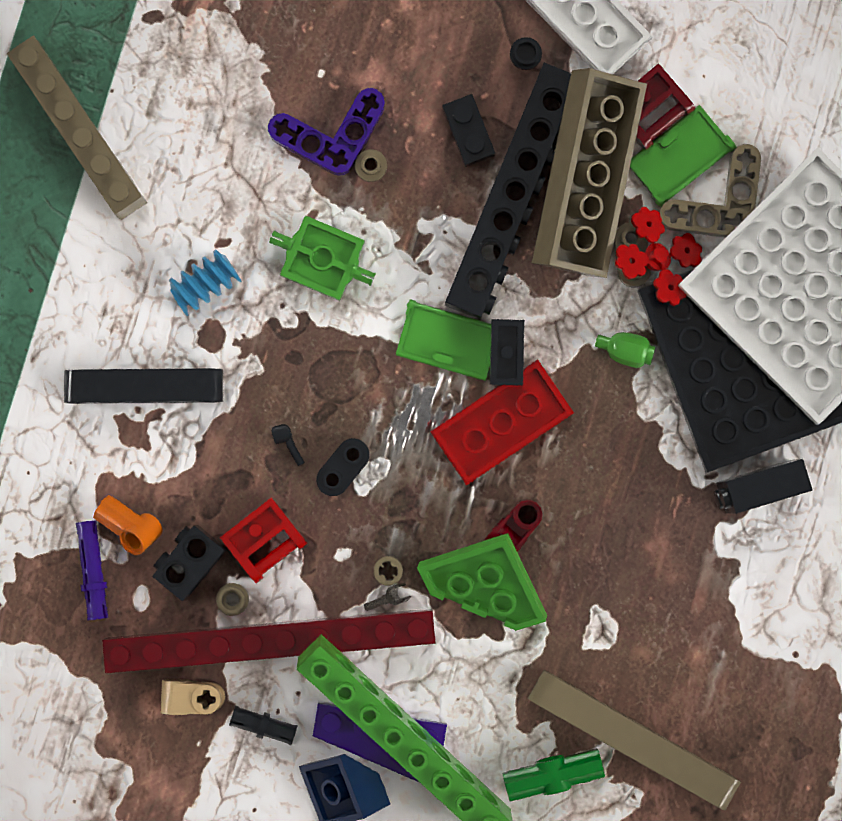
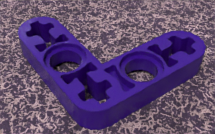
M374 88L362 90L354 100L333 139L285 113L277 114L270 119L268 132L271 139L280 146L334 175H345L353 168L357 156L363 150L385 108L384 97L381 92ZM373 96L376 98V105L379 107L369 110L366 118L372 121L368 124L361 117L353 115L355 112H358L361 116L365 110V104L362 100H370ZM284 122H288L289 130L295 134L298 133V128L303 130L298 135L295 146L290 144L294 140L292 136L283 133L281 137L277 136L276 124L283 125ZM354 123L360 124L364 129L363 136L359 140H350L345 134L346 128ZM308 136H314L320 141V147L314 153H307L302 149V142ZM327 143L332 145L328 150L335 156L340 155L341 152L345 153L344 158L348 162L346 165L340 164L338 168L334 167L333 159L327 155L324 156V161L319 160L325 152Z

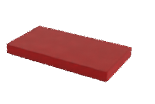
M537 359L523 369V385L497 386L430 431V433L467 486L574 414V412Z

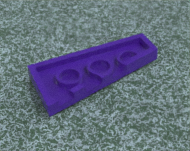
M318 702L313 737L419 782L336 705ZM413 718L444 747L447 723Z

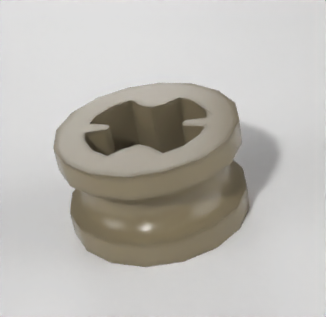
M393 556L380 558L374 566V576L383 585H394L402 577V564ZM389 561L392 567H397L398 574L392 575L394 579L386 580L385 575L379 574V567L384 568L383 562Z

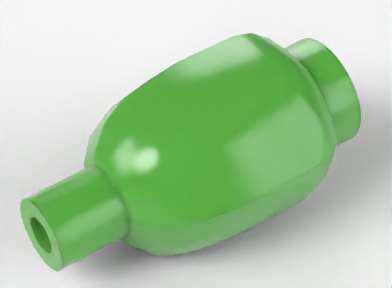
M626 332L616 333L611 338L598 334L595 347L607 350L610 358L614 361L634 368H640L644 364L651 365L656 349L655 346L650 345L647 338Z

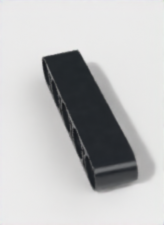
M223 369L64 370V403L223 402Z

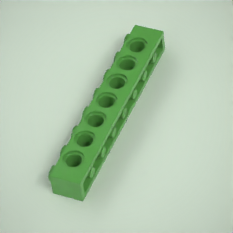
M322 634L298 657L296 670L461 821H513L511 808Z

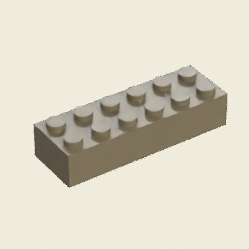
M592 68L572 70L532 259L533 264L585 276L607 278L647 84Z

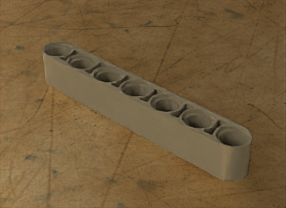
M543 670L528 697L536 705L726 811L741 783L740 780L546 670Z

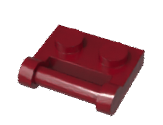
M659 63L638 80V82L647 84L639 123L670 97L675 100L676 105L645 131L640 125L638 126L636 142L645 150L651 147L653 140L684 114L689 115L696 109L693 102Z

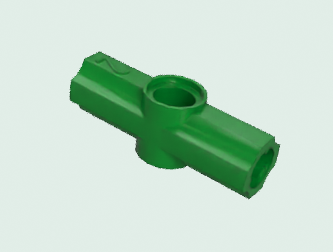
M597 748L565 757L564 755L550 756L536 761L534 765L502 773L509 802L542 793L543 795L558 794L571 789L573 785L605 777L602 760Z

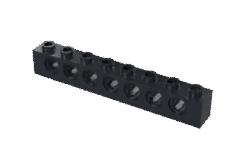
M545 62L543 63L446 298L445 306L478 320H481L483 313L490 315L497 298L491 295L495 283L502 285L509 268L503 265L508 253L515 254L521 237L516 235L520 223L527 225L534 208L528 205L532 193L539 195L545 181V177L540 176L544 164L549 166L552 164L556 149L552 144L556 135L559 134L571 73ZM548 97L556 98L560 103V108L555 111L547 110L543 105V100ZM534 127H543L548 133V138L543 141L535 140L530 131ZM523 156L532 157L536 162V167L530 171L523 170L519 166L518 160ZM510 186H518L523 190L524 197L518 201L511 200L506 195V189ZM499 215H505L511 220L512 226L508 230L501 231L495 227L493 220ZM486 245H494L498 248L500 255L496 260H486L481 254L482 248ZM473 275H482L487 280V287L481 291L473 290L469 285V279Z

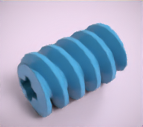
M216 249L213 251L214 262L204 256L202 258L203 269L193 263L191 265L192 276L182 270L180 272L181 283L172 277L169 279L170 291L186 316H189L187 305L195 310L200 309L198 298L206 303L211 302L209 291L217 296L222 295L220 284L228 289L233 288L231 277L242 282L226 255L221 254Z

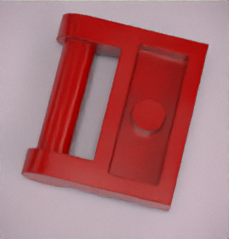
M272 497L220 537L256 584L264 578V573L296 548L302 549L308 544ZM285 530L289 536L287 540L256 564L250 560V555L281 531Z

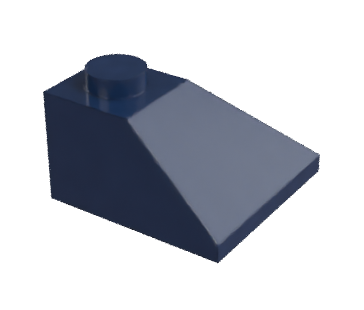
M346 754L299 766L319 821L362 820L391 804L379 773Z

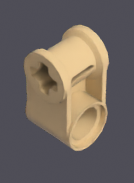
M163 679L161 713L169 715L211 714L224 704L226 698L225 691L222 686L214 682ZM208 690H210V696L216 699L209 706H207V700H202L201 697Z

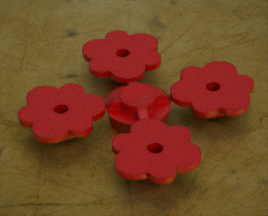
M642 207L639 209V212L631 216V223L636 228V235L640 238L645 237L652 244L644 252L639 251L636 244L629 246L622 244L616 248L618 258L615 260V265L617 268L622 269L624 277L630 280L636 276L641 277L645 275V266L652 271H660L659 277L653 281V285L657 289L656 297L662 303L669 301L671 305L676 306L687 295L678 287L683 281L682 277L679 274L673 275L667 269L671 263V257L679 261L680 266L683 268L689 266L697 267L702 262L700 256L702 246L696 243L692 234L685 233L681 237L675 236L672 239L674 246L670 248L669 253L665 246L655 243L659 240L660 235L665 232V227L661 223L660 212L657 210L650 211L647 207Z

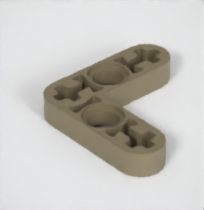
M743 144L737 147L731 154L724 206L677 199L665 202L659 210L662 218L661 223L665 229L726 238L735 227L732 224H723L722 230H718L721 222L720 212L725 213L723 220H733L736 215H739L742 222L755 209L761 166L759 150L753 145ZM744 152L748 153V158L753 159V162L746 168V175L752 174V179L746 176L734 177V173L740 174L742 172L743 163L738 161L737 157H741ZM744 183L749 187L750 195L748 199L738 200L734 197L733 187L735 184ZM672 207H676L678 214L687 215L689 213L688 208H692L693 212L690 216L691 226L685 225L688 220L686 218H678L675 223H671L670 217L665 216V212H669ZM706 210L712 213L714 223L711 227L703 228L698 224L696 217L700 211Z

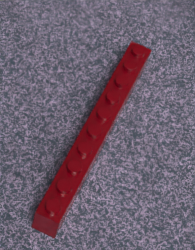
M433 609L108 637L102 640L105 673L300 656L321 634L340 652L436 644Z

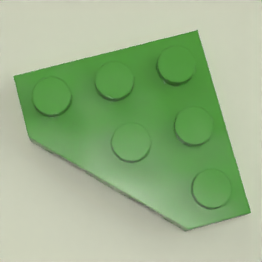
M508 533L420 561L417 569L430 595L441 600L444 597L462 604V609L484 618L488 615L505 622V627L515 631L546 622L547 613Z

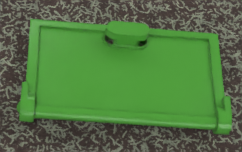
M698 105L693 112L685 115L656 138L651 147L647 150L642 149L633 156L630 169L652 194L651 198L655 201L656 205L661 208L665 202L726 154L733 152L737 147L728 135L725 136L705 110Z
M410 299L407 303V316L396 356L486 381L490 368L491 324L420 304L416 300Z

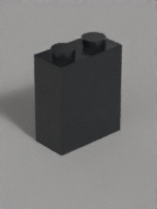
M793 459L716 482L718 489L714 490V496L719 509L724 508L725 513L737 514L810 492L813 489L804 460Z

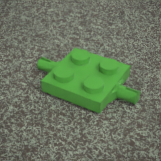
M306 215L299 230L292 238L275 230L273 231L272 236L275 238L271 237L269 243L286 250V261L280 273L281 277L338 301L341 300L346 286L353 278L369 286L372 285V279L375 278L376 273L359 267V256L365 240Z

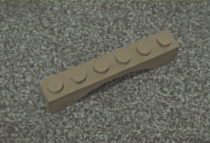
M33 35L6 54L113 213L120 220H123L148 202L91 121L35 36Z

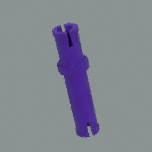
M97 520L75 523L83 574V585L80 586L81 592L84 591L87 621L109 618L105 598L107 582H104L102 574Z

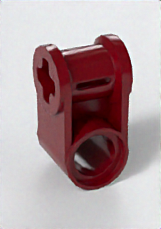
M532 499L520 500L495 525L484 540L508 533L518 552L528 540L530 534L540 524L543 514L541 507ZM524 505H531L536 509V518L530 523H524L518 518V511Z

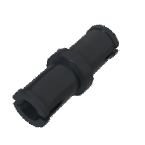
M236 705L229 723L231 727L234 726L256 733L257 738L263 739V736L287 743L290 746L293 743L298 725H292L271 718L269 713L264 712L261 715Z

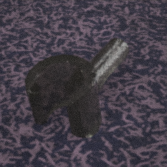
M400 583L390 586L382 597L365 603V611L388 603L397 605L407 602L411 596L400 598L398 595V589L406 584Z

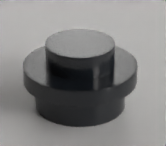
M528 37L520 38L511 46L510 59L518 69L531 70L540 63L542 49L534 39Z

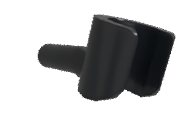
M286 424L272 427L271 431L275 444L286 442V446L297 466L304 464L305 462L293 441L290 427Z

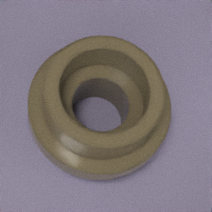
M368 149L357 156L355 170L362 180L376 182L385 175L387 161L381 152ZM368 160H374L377 163V167L370 171L365 168V163Z
M237 583L224 585L219 589L216 596V604L219 610L229 616L241 614L249 603L247 590ZM230 593H235L239 597L237 605H230L227 602V596Z

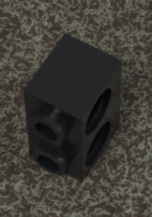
M194 525L191 529L186 526L175 538L174 542L178 545L171 554L165 551L153 565L157 571L152 577L181 601L187 600L228 550L199 525ZM196 538L201 539L206 544V552L202 557H195L190 552V544ZM174 564L181 565L185 570V578L180 583L174 582L169 576V570Z

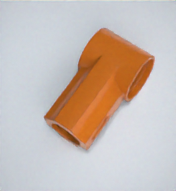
M106 496L94 512L93 518L118 535L123 548L132 555L142 554L163 532L161 523L156 517L149 513L138 515L113 496Z

